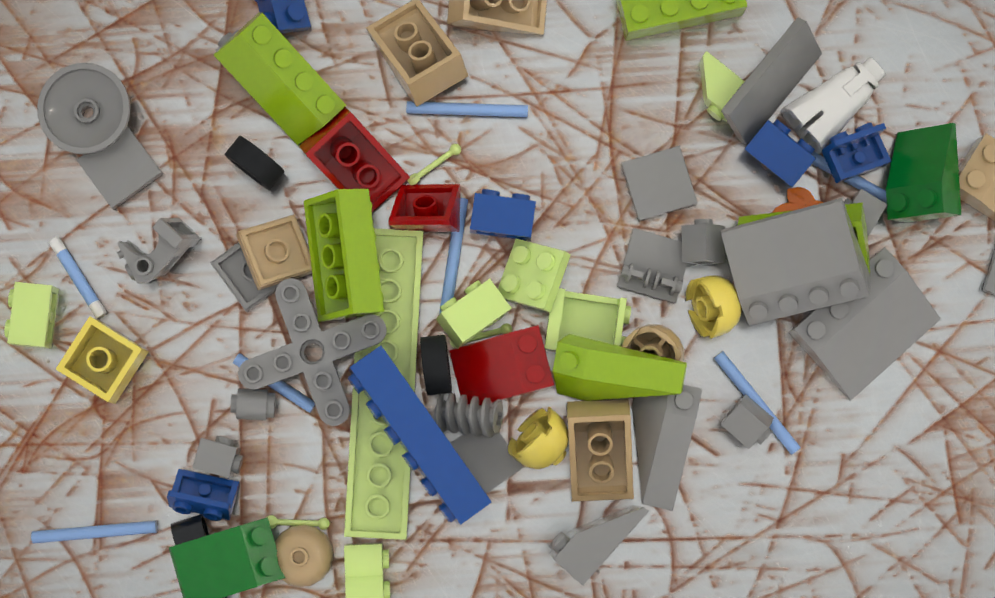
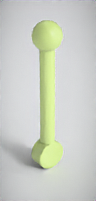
M452 144L449 151L418 173L410 175V178L407 180L411 186L415 185L420 181L421 177L452 155H459L461 153V146L459 144Z
M505 323L501 328L482 332L468 342L498 334L512 332V326ZM450 340V345L456 349L457 347Z
M274 515L267 516L271 529L277 525H308L325 530L330 525L327 518L319 520L277 519Z

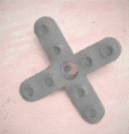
M294 278L285 279L278 284L275 297L292 343L244 361L238 370L239 381L244 387L257 390L304 373L321 420L330 426L341 425L349 417L350 406L333 361L381 343L387 333L386 324L379 316L368 314L321 331L303 283ZM318 344L322 348V357L318 361L311 362L307 359L306 354H304V350L307 346L310 347Z

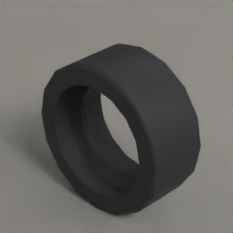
M239 136L225 153V156L233 164L268 190H271L285 172L272 158L242 136Z
M445 335L421 337V358L427 395L451 393V374Z

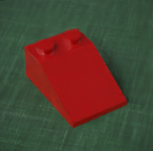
M346 107L299 146L338 189H369L370 201L372 203L371 212L376 210L410 178Z
M539 325L472 343L459 349L449 350L460 396L467 395L468 404H470L473 396L479 398V405L482 406L485 398H490L491 403H494L497 399L505 400L554 387Z

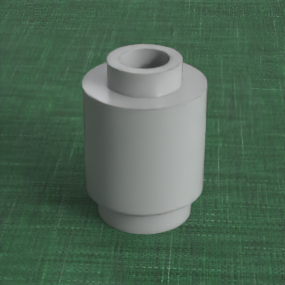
M238 388L237 394L231 395L230 412L236 413V419L266 421V418H274L276 394L268 393V390Z

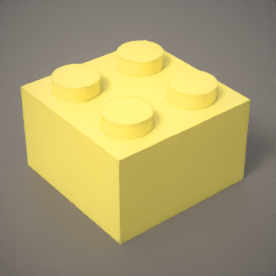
M89 316L56 367V370L105 401L116 404L149 351L98 319Z

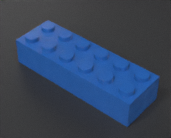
M381 345L350 366L349 371L351 375L348 376L349 382L358 394L364 391L370 401L366 403V406L376 419L382 417L388 427L384 431L392 443L396 445L400 442L406 453L402 457L412 471L418 468L424 478L420 481L430 496L433 497L436 494L441 500L442 504L438 508L448 522L451 523L455 520L457 524L461 525L492 503Z

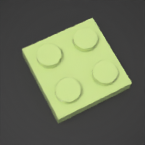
M515 239L498 290L507 301L551 312L571 254L563 250Z

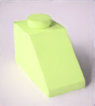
M706 51L699 62L704 105L708 107L707 112L718 121L723 119L727 122L721 111L745 81Z

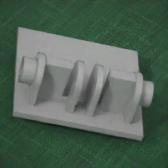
M634 228L617 287L676 303L683 286V277L687 267V263H682V242Z

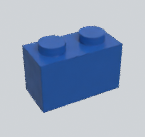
M776 119L774 123L768 120L745 147V150L793 187L816 160V157L812 155L815 149L802 138L798 142L788 135L791 129L780 120Z
M483 189L482 194L475 193L470 233L531 241L536 201H531L530 196L525 194H512V198L500 196L499 191Z

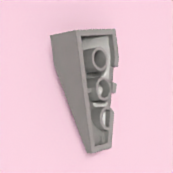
M683 385L681 394L634 397L632 413L642 504L673 511L702 393L701 388Z

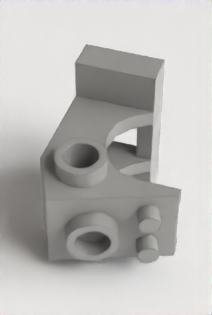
M160 218L152 227L158 233L159 239L156 248L150 254L143 253L130 241H119L117 244L120 251L117 252V255L120 259L125 258L127 262L125 268L132 280H136L137 284L148 283L165 276L186 250L194 247L201 238L179 218Z

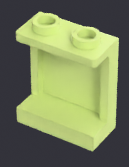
M559 288L551 312H549L544 345L545 351L556 352L557 342L568 334L622 347L626 336H622L623 324L629 325L631 306H626L627 298L603 297L565 291L566 289Z

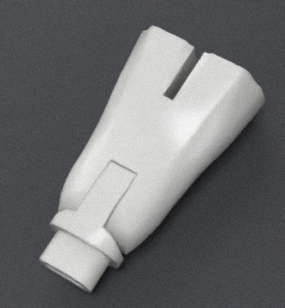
M869 57L862 64L857 62L853 67L838 72L826 82L783 107L781 113L784 120L796 134L815 149L814 152L820 154L831 143L829 139L839 134L848 121L866 104L874 89L879 86L878 81L886 74L879 64Z

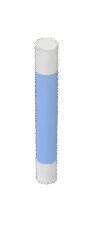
M57 236L48 242L95 318L100 319L107 314L105 308L60 237Z

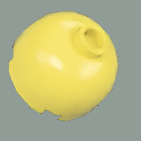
M714 275L691 280L687 285L686 301L692 300L694 311L688 310L689 317L701 336H710L709 338L721 336L730 332L737 325L741 317L742 307L736 288L729 280Z
M548 407L547 412L543 408L538 409L519 426L517 430L523 433L518 437L517 441L511 438L507 449L509 454L525 467L542 469L552 464L557 465L565 458L567 453L565 450L569 441L567 426L551 407Z

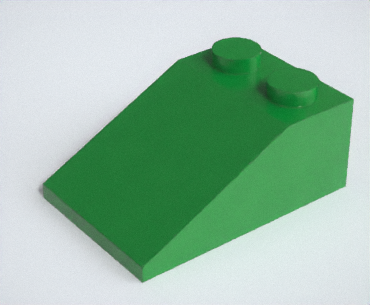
M955 123L897 133L886 187L888 220L908 223L962 215Z
M268 517L169 547L183 598H223L285 578L278 564L277 548Z

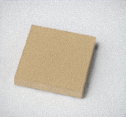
M295 214L237 232L236 236L258 290L277 285L285 279H296L312 274L310 251Z

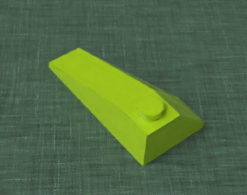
M568 334L557 342L553 376L557 394L585 401L674 395L682 393L687 363Z

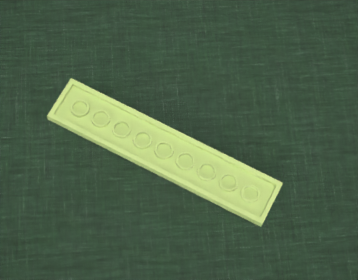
M374 228L377 260L380 266L381 291L384 297V312L374 315L383 319L386 324L387 333L381 343L356 352L354 364L381 345L415 392L424 232ZM353 387L344 537L407 540L411 468L402 457L406 451L400 442L394 445L387 436L384 429L388 425L383 418L379 417L376 419L368 409L366 403L370 400L364 391L358 394Z

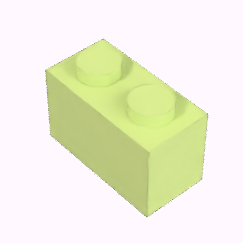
M488 279L483 284L479 280L474 282L464 290L467 295L458 301L453 297L440 307L442 312L436 320L457 349L500 320L512 309L491 279Z
M15 282L14 289L10 290L8 305L12 307L10 320L6 321L4 329L5 337L8 338V344L52 349L59 288L52 285Z

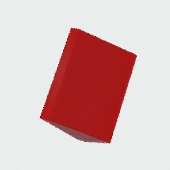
M460 184L401 185L389 217V225L396 230L460 232Z

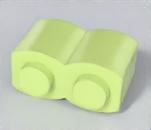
M383 543L345 544L346 598H391L390 581H384V568H389V549L383 550Z

